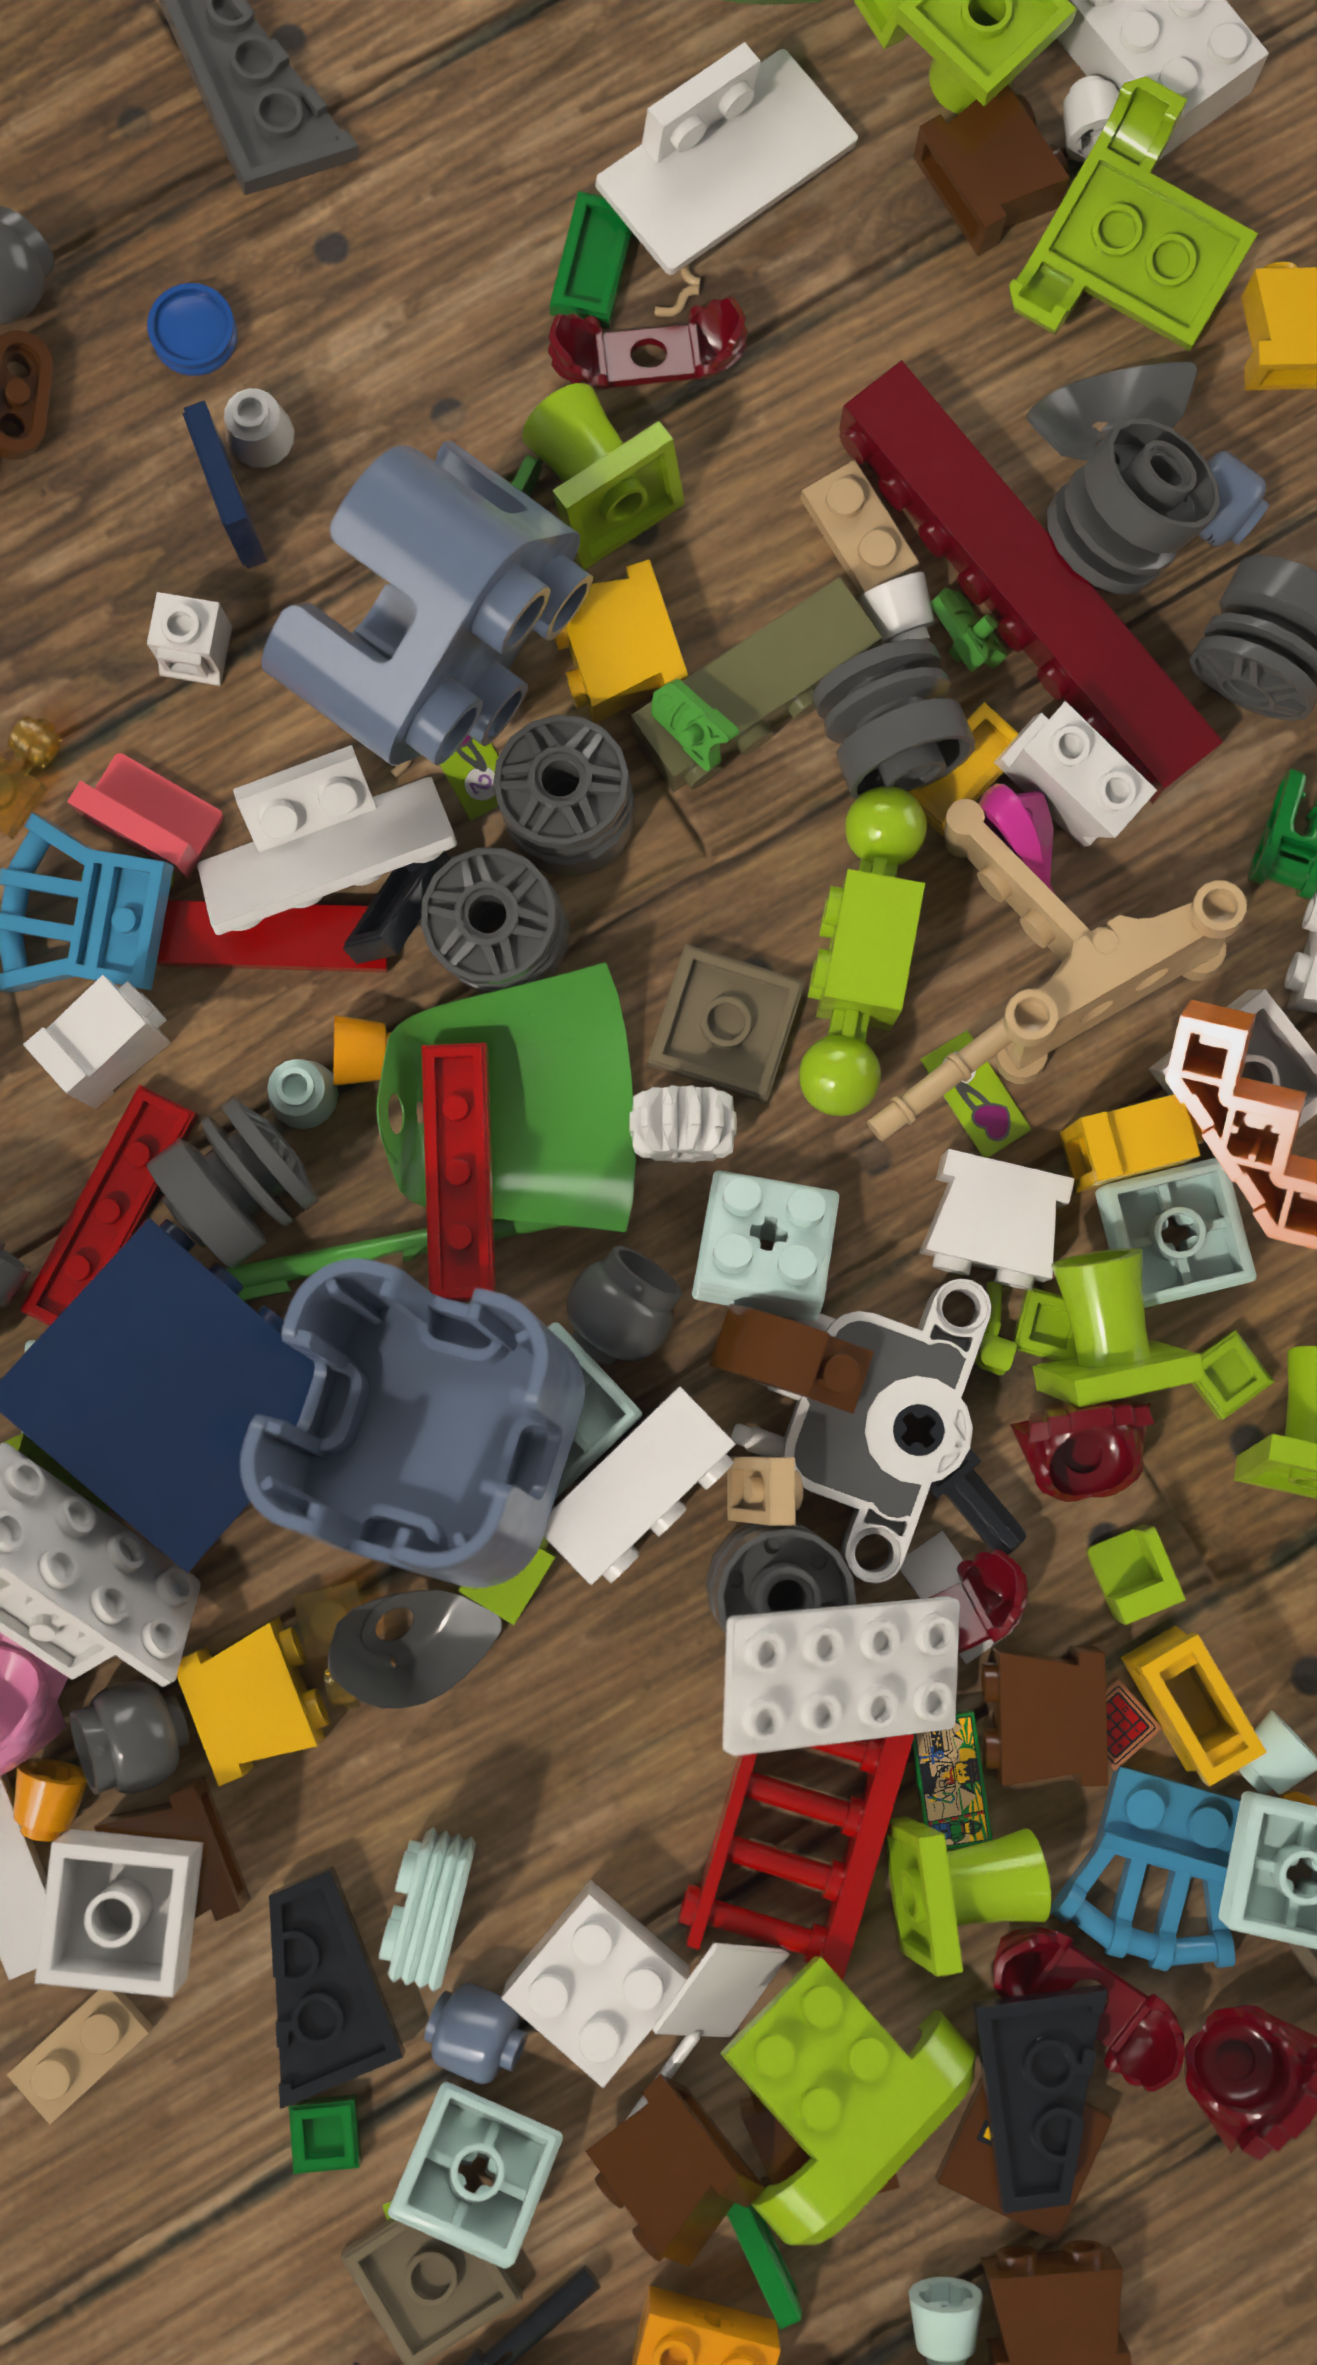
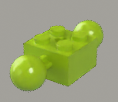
M895 786L871 788L857 797L849 808L845 820V834L851 850L860 859L859 869L847 870L842 887L830 885L828 898L825 901L819 936L830 938L828 950L818 949L817 958L813 964L807 998L819 1000L816 1017L830 1020L828 1036L816 1041L804 1054L799 1067V1083L807 1101L818 1111L831 1116L855 1114L867 1107L875 1098L881 1082V1068L876 1054L866 1044L868 1027L890 1031L903 1008L925 883L896 878L898 866L913 858L922 847L926 836L927 821L924 810L918 800L906 790Z

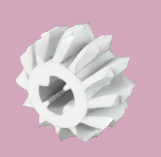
M674 1085L665 1088L652 1087L648 1091L640 1092L633 1097L632 1112L629 1113V1132L632 1137L634 1152L642 1158H651L654 1161H672L673 1163L714 1161L717 1158L728 1156L733 1152L734 1137L737 1136L736 1112H734L733 1096L725 1091H717L713 1087L700 1088L694 1087V1085L687 1087Z

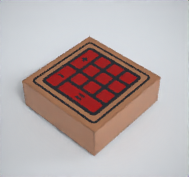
M1114 1677L1106 1684L1108 1765L1112 1770L1116 1771L1119 1766H1122L1155 1736L1162 1727L1117 1677Z

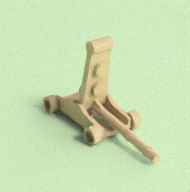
M960 799L952 803L946 814L944 843L948 852L957 857H967L979 870L977 873L978 880L988 894L998 902L1006 900L1021 917L1020 923L1027 935L1038 946L1042 948L1047 946L1062 963L1050 980L1039 989H1026L1016 993L1009 1000L1003 1018L956 1054L950 1053L946 1057L947 1061L900 1097L894 1096L890 1100L891 1104L867 1121L868 1126L875 1136L883 1142L906 1123L910 1125L916 1121L915 1117L962 1080L966 1082L972 1078L971 1073L995 1055L998 1071L1006 1080L1015 1084H1027L1035 1081L1042 1074L1046 1066L1048 1052L1181 975L1192 981H1204L1212 978L1219 972L1226 957V937L1231 936L1239 929L1247 911V901L1243 892L1235 884L1228 881L1215 880L1203 885L1197 891L1193 902L1153 918L1136 919L1118 915L1108 921L1107 927H1098L1090 931L984 823V810L980 804L970 799Z

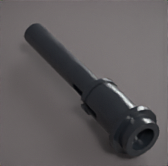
M584 2265L485 2353L480 2348H476L471 2353V2356L460 2365H513L600 2289L599 2281L593 2272Z

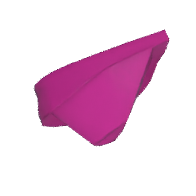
M996 783L983 793L978 802L984 810V823L1054 893L1050 884L1054 828L1044 794L1038 790L1015 794L1008 786Z

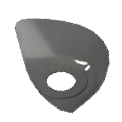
M1193 362L1143 365L1075 381L1042 398L1029 410L1026 418L1031 426L1061 456L1085 461L1089 459L1091 453L1097 447L1096 445L1107 436L1114 426L1129 418L1150 419L1173 428L1184 416L1197 375V366ZM1096 422H1107L1101 429L1103 432H1099L1097 428L1092 426Z
M417 1590L390 1594L351 1609L336 1624L328 1652L329 1670L337 1683L361 1702L386 1709H401L425 1704L451 1689L479 1663L497 1640L502 1630V1620L498 1615L467 1597L443 1590ZM404 1607L413 1613L412 1625L401 1637L394 1640H383L376 1635L377 1622L388 1611ZM392 1657L395 1659L396 1662L395 1667L392 1666L390 1661Z

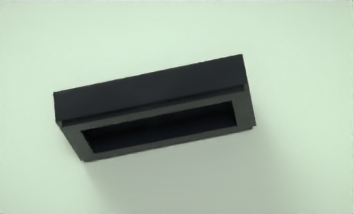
M445 851L432 861L411 863L392 870L344 943L343 950L356 964L398 955L421 919L422 899L433 875L451 859Z

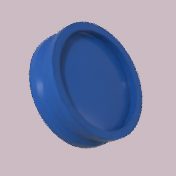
M184 283L173 286L156 299L148 315V335L156 354L168 368L179 374L201 376L212 373L222 367L235 350L238 333L230 306L220 293L209 286L198 283Z

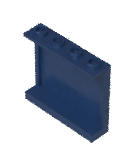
M148 1218L6 1374L0 1378V1413L188 1573L251 1502L244 1489L240 1470L242 1447L251 1421L256 1415L260 1414L288 1422L296 1427L313 1380L315 1364L313 1360L283 1342L282 1327L284 1321L277 1314L264 1305L256 1313L237 1296L244 1289V1286L231 1273L216 1262L207 1269L189 1253L195 1243L179 1227L168 1219H165L158 1226L152 1219Z

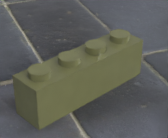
M839 577L682 682L712 709L716 708L739 729L740 734L727 743H721L719 749L722 761L737 750H740L743 755H747L758 749L773 736L774 732L771 728L791 715L797 721L812 713L816 709L812 693L821 679L837 666L858 654L881 646L883 637ZM652 702L631 715L632 735L673 793L686 784L692 790L707 783L721 771L722 767L720 764L709 771H705L683 750V746L651 715Z

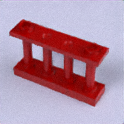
M914 1734L809 1747L858 1762L859 1770L867 1772L861 1797L851 1795L848 1801L753 1772L757 1753L738 1755L700 1885L698 1887L688 1884L681 1903L677 1923L687 1926L686 1946L699 1950L706 1925L802 1954L803 1962L808 1963L813 1957H822L843 1981ZM744 1797L840 1826V1834L849 1836L842 1861L832 1859L830 1864H826L733 1835ZM725 1861L822 1890V1898L830 1900L824 1924L813 1923L810 1929L714 1899Z

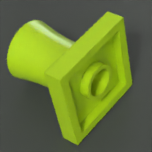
M905 0L897 8L895 22L933 57L929 69V82L936 99L948 110L960 114L976 99L985 107L1008 84L1012 88L1013 79L1073 23L1077 9L1068 0Z
M585 383L570 384L556 390L540 402L526 420L522 432L524 444L564 482L552 490L560 520L580 534V544L574 560L582 569H588L685 505L674 440L660 421H657L623 444L608 420L595 391L590 385Z
M1122 1248L1103 1250L1064 1258L1051 1264L1065 1302L1074 1336L1077 1357L1032 1365L1037 1391L1074 1406L1083 1407L1205 1380L1201 1354L1155 1340L1148 1341L1142 1288V1249Z
M1298 1346L1287 1351L1288 1400L1285 1435L1271 1434L1239 1454L1236 1460L1233 1481L1317 1499V1346Z
M908 1816L890 1818L884 1841L899 1952L935 1976L963 1972L957 1926L1005 1921H1047L1051 1910L1049 1874L1041 1846L1030 1829L1023 1828L991 1841L947 1851L944 1833Z

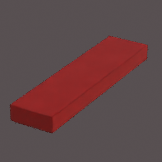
M168 900L156 966L388 973L389 957L356 964L343 950L345 941L369 906L311 905L305 908H291L264 918L259 924L243 931L232 930L216 935L210 923L205 901Z
M486 1043L421 1045L429 1292L456 1302H471L476 1288L496 1292L488 1045Z
M139 1084L19 1311L50 1326L133 1236L143 1223L160 1191V1187L148 1170L147 1163L178 1138L186 1141L199 1117L198 1114Z

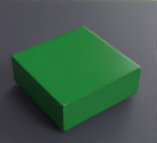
M357 2094L309 2098L289 2105L293 2174L360 2167L362 2155Z

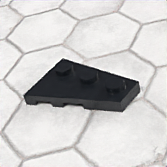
M334 1866L278 1888L269 1895L273 1977H275L277 2001L276 2043L277 2048H279L281 2078L279 2084L280 2109L399 2060L405 2054L404 2045Z
M1103 1985L972 2002L999 2206L1004 2214L1070 2205L1084 2127L1082 2114L1089 2076L1093 2075L1097 2053L1094 2049L1099 2017L1104 2012L1107 1989Z

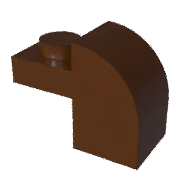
M729 1304L709 1365L760 1384L785 1390L854 1414L874 1351L833 1337L830 1333L753 1308Z

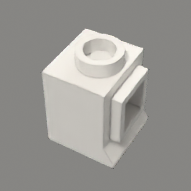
M157 592L147 645L158 660L159 675L221 686L232 625L219 602Z

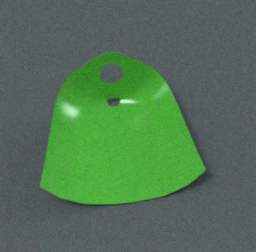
M605 962L569 973L439 1005L409 1017L395 1028L389 1036L385 1051L376 1112L383 1146L395 1181L403 1195L413 1203L426 1208L424 1123H418L416 1110L417 1102H423L421 1045L486 1043L489 1055L494 1219L591 1228L621 1233L627 1231L634 1196L636 1153L634 1152L632 1137L629 1132V1113L632 1112L633 1087L627 1034L619 996ZM393 1093L400 1100L403 1114L402 1127L398 1134L393 1132L388 1117L389 1100Z

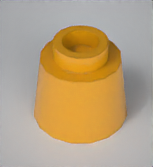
M334 1015L333 1086L380 1080L388 1039L392 1033L386 1032L384 1022Z
M45 1758L27 1759L17 1766L13 1818L15 1822L21 1825L20 1833L23 1836L32 1840L50 1842L58 1839L60 1832L68 1831L72 1827L88 1787L81 1767L68 1762Z

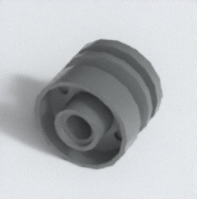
M1129 418L1114 426L1093 450L1086 465L1077 469L1069 482L1063 485L1054 495L1047 509L1048 531L1059 554L1077 574L1092 585L1115 594H1136L1148 587L1159 576L1160 571L1173 562L1176 553L1188 546L1214 519L1220 505L1218 483L1209 464L1197 449L1172 428L1150 419Z
M1255 555L1243 558L1219 601L1222 614L1211 618L1203 632L1205 637L1201 638L1189 658L1192 670L1214 692L1248 711L1269 718L1287 721L1306 719L1317 703V571L1304 564L1276 556Z
M926 639L900 640L862 652L837 666L821 679L812 693L819 717L825 719L824 730L827 738L841 744L836 751L837 762L851 797L854 799L865 791L879 786H895L906 791L919 787L920 789L950 774L965 763L975 751V739L961 705L952 699H945L950 693L951 682L948 674L941 670V658L936 646Z
M553 715L530 722L509 738L496 760L493 787L511 841L521 855L527 858L535 867L550 875L577 877L601 870L618 857L633 834L636 805L622 749L607 730L583 717Z
M476 848L453 857L433 875L422 899L421 928L430 952L463 984L483 994L551 977L558 970L568 948L569 920L561 898L548 880L527 858L507 849ZM506 915V920L499 930L487 933V928L494 918Z
M235 1095L221 1104L224 1112L237 1129L230 1136L209 1115L201 1120L204 1132L213 1146V1149L206 1155H203L189 1142L178 1138L147 1163L149 1172L165 1194L162 1200L174 1218L200 1247L204 1248L207 1245L231 1269L236 1268L266 1244L263 1232L254 1217L259 1211L264 1209L271 1217L286 1227L294 1222L292 1214L279 1197L283 1192L287 1190L305 1210H309L320 1201L310 1185L304 1164L285 1139L265 1117H261L246 1107Z
M795 1522V1525L773 1526L746 1523L732 1531L713 1553L705 1581L709 1608L725 1635L727 1620L731 1616L856 1605L853 1576L840 1553L803 1524ZM789 1579L791 1587L787 1596L777 1603H768L767 1597L771 1587L780 1580Z

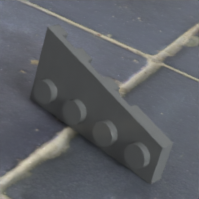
M158 0L244 196L358 160L359 145L346 129L341 131L327 113V104L312 85L310 87L305 85L291 67L290 57L275 38L270 40L256 22L254 10L246 0Z

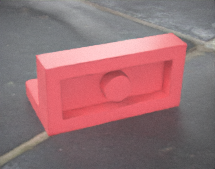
M122 753L114 756L95 788L80 780L67 801L82 818L154 860L174 865L173 871L187 879L224 820L223 813L216 807Z

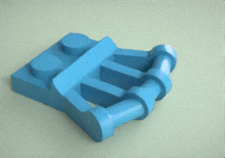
M32 812L24 825L29 830L7 869L1 868L0 885L4 886L0 908V956L3 973L0 974V992L26 991L42 984L73 977L97 981L102 975L114 984L124 985L129 981L135 988L152 991L174 865L164 861L94 850L67 833L59 825ZM51 844L84 865L82 882L34 874ZM30 891L77 898L78 904L74 926L25 917ZM23 934L71 942L68 958L29 966Z
M1119 1766L1112 1773L1094 1845L1054 1899L1050 1914L1063 1924L1069 1921L1074 1923L1101 1944L1106 1955L1123 1959L1127 1953L1148 1959L1149 1967L1165 1972L1170 1969V1966L1214 1962L1216 1968L1233 1967L1235 1965V1948L1230 1929L1219 1919L1218 1915L1241 1799L1128 1766ZM1116 1854L1126 1858L1109 1918L1085 1900V1897ZM1147 1864L1169 1870L1153 1933L1132 1927V1920ZM1191 1876L1202 1879L1209 1935L1176 1938Z

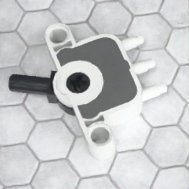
M960 1278L944 1283L935 1289L927 1301L918 1329L875 1313L863 1311L844 1314L837 1319L820 1313L819 1318L815 1321L777 1315L825 1331L833 1337L874 1351L854 1414L785 1390L767 1386L770 1391L797 1400L785 1436L783 1437L756 1426L751 1428L740 1423L735 1425L731 1435V1440L735 1444L743 1446L747 1451L757 1455L795 1458V1470L801 1475L804 1489L854 1507L842 1540L841 1555L850 1572L865 1582L876 1584L885 1582L898 1573L904 1562L928 1493L935 1499L944 1494L991 1550H1002L1009 1555L1027 1537L1024 1528L973 1469L982 1461L970 1448L973 1426L968 1407L961 1398L990 1318L991 1303L989 1295L983 1287L972 1280ZM952 1291L964 1293L973 1303V1318L965 1327L952 1325L943 1315V1300ZM906 1415L913 1419L927 1417L929 1424L923 1431L928 1441L924 1445L916 1441H910L906 1444L903 1442L901 1436L905 1434L907 1427L902 1420ZM879 1534L884 1537L888 1544V1558L877 1569H863L856 1561V1546L866 1535Z

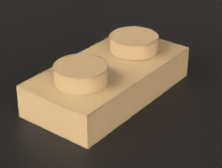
M855 459L802 490L800 500L860 596L876 586L917 571L919 561Z
M729 1456L734 1464L727 1470L728 1520L770 1526L795 1525V1510L801 1507L803 1499V1483L800 1473L795 1470V1458Z
M97 1990L19 2062L7 2076L47 2123L51 2125L148 2035L154 2027L124 1992Z

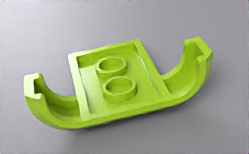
M1147 76L1125 82L1122 85L1114 108L1096 143L1024 269L1016 280L1013 278L1009 285V293L1015 313L1056 335L1074 309L1082 293L1086 292L1184 349L1191 351L1258 233L1152 174L1180 120L1188 99Z
M813 1957L720 2052L722 2057L810 2156V2160L796 2173L777 2185H768L751 2203L783 2242L789 2245H817L826 2241L845 2227L960 2104L970 2090L975 2078V2049L940 2010H933L919 2025L918 2029L922 2032V2036L913 2050L907 2055L822 1957Z

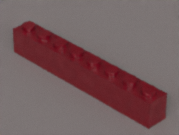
M902 360L843 405L839 437L850 457L859 464L866 462L880 478L878 483L881 492L896 510L902 511L904 508L920 526L918 527V533L927 549L938 558L942 556L947 558L959 573L957 575L958 582L968 598L977 605L984 603L998 619L997 628L1004 641L1016 652L1024 650L1039 668L1037 676L1045 690L1057 700L1064 698L1091 727L1157 790L1149 799L1152 804L1210 759L1223 743L1222 739L1094 587L1069 566L1057 551L1051 536Z

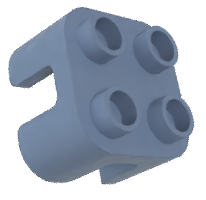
M444 441L435 461L413 447L407 445L395 446L379 456L359 477L343 500L330 525L331 537L337 545L390 584H386L383 587L373 607L364 620L354 629L353 633L313 604L301 603L286 607L281 612L267 639L262 655V669L392 766L402 764L422 755L435 765H440L459 748L468 735L482 746H486L508 725L526 695L528 684L509 669L532 631L534 630L547 641L554 639L573 619L590 591L593 576L573 562L579 548L580 534L453 441Z
M345 1259L331 1263L315 1272L296 1292L282 1327L283 1342L314 1361L315 1371L296 1427L288 1422L260 1414L256 1415L251 1421L240 1459L241 1478L251 1503L264 1517L275 1524L332 1548L460 1586L486 1588L504 1583L515 1577L531 1562L541 1545L582 1412L585 1398V1381L578 1359L572 1350L524 1305L500 1293L476 1288L470 1305L452 1301L432 1294L408 1273L397 1267L367 1259Z

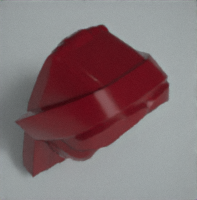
M1115 1399L1077 1407L1060 1400L1059 1403L1045 1406L1043 1411L1031 1413L1029 1420L1013 1423L1010 1426L1034 1475L1035 1484L1042 1493L1064 1502H1077L1090 1497L1105 1498L1113 1496L1125 1490L1139 1479L1144 1467L1143 1449L1147 1426L1154 1425L1155 1423L1150 1413L1151 1403L1144 1404L1129 1399Z
M1247 2004L1215 2010L1206 2018L1202 2029L1189 2039L1185 2047L1184 2074L1188 2091L1195 2098L1230 2153L1239 2146L1243 2152L1261 2161L1272 2149L1279 2152L1291 2138L1297 2139L1312 2123L1317 2115V2036L1267 2013L1259 2006Z

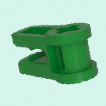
M1290 768L1278 785L1265 830L1257 844L1250 864L1248 881L1261 885L1265 880L1296 889L1297 897L1310 900L1317 891V794L1311 811L1305 817L1307 825L1304 834L1300 836L1295 832L1294 822L1300 802L1306 796V793L1303 791L1306 775L1303 772Z

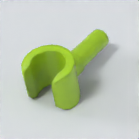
M987 1282L986 1293L989 1295L991 1312L975 1363L983 1370L1004 1375L1011 1368L1017 1343L998 1336L1001 1327L1002 1285L996 1282Z

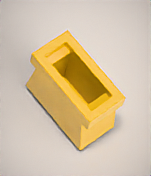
M1275 262L1263 268H1255L1241 295L1253 350L1244 366L1245 390L1317 389V267L1297 268L1291 262Z
M650 559L626 566V579L592 584L578 612L563 631L553 639L557 650L569 649L575 667L574 670L566 672L570 692L577 709L588 706L593 723H597L653 695L654 691L674 679L683 681L689 677Z
M1175 1094L1109 1112L1105 1111L1082 1117L1059 1133L1071 1178H1074L1075 1193L1099 1188L1108 1183L1178 1167L1199 1157L1198 1144L1204 1142L1202 1129L1185 1103H1180Z
M280 1617L214 1657L211 1656L208 1646L181 1657L177 1678L218 1787L243 1777L253 1768L252 1761L317 1747L326 1738L322 1729L329 1725L325 1704L316 1688L307 1690L298 1667L306 1664L302 1644L293 1627L284 1630Z
M1175 1625L1120 1657L1157 1722L1161 1725L1164 1734L1185 1770L1197 1771L1203 1783L1209 1787L1267 1753L1197 1633L1191 1632L1187 1635Z

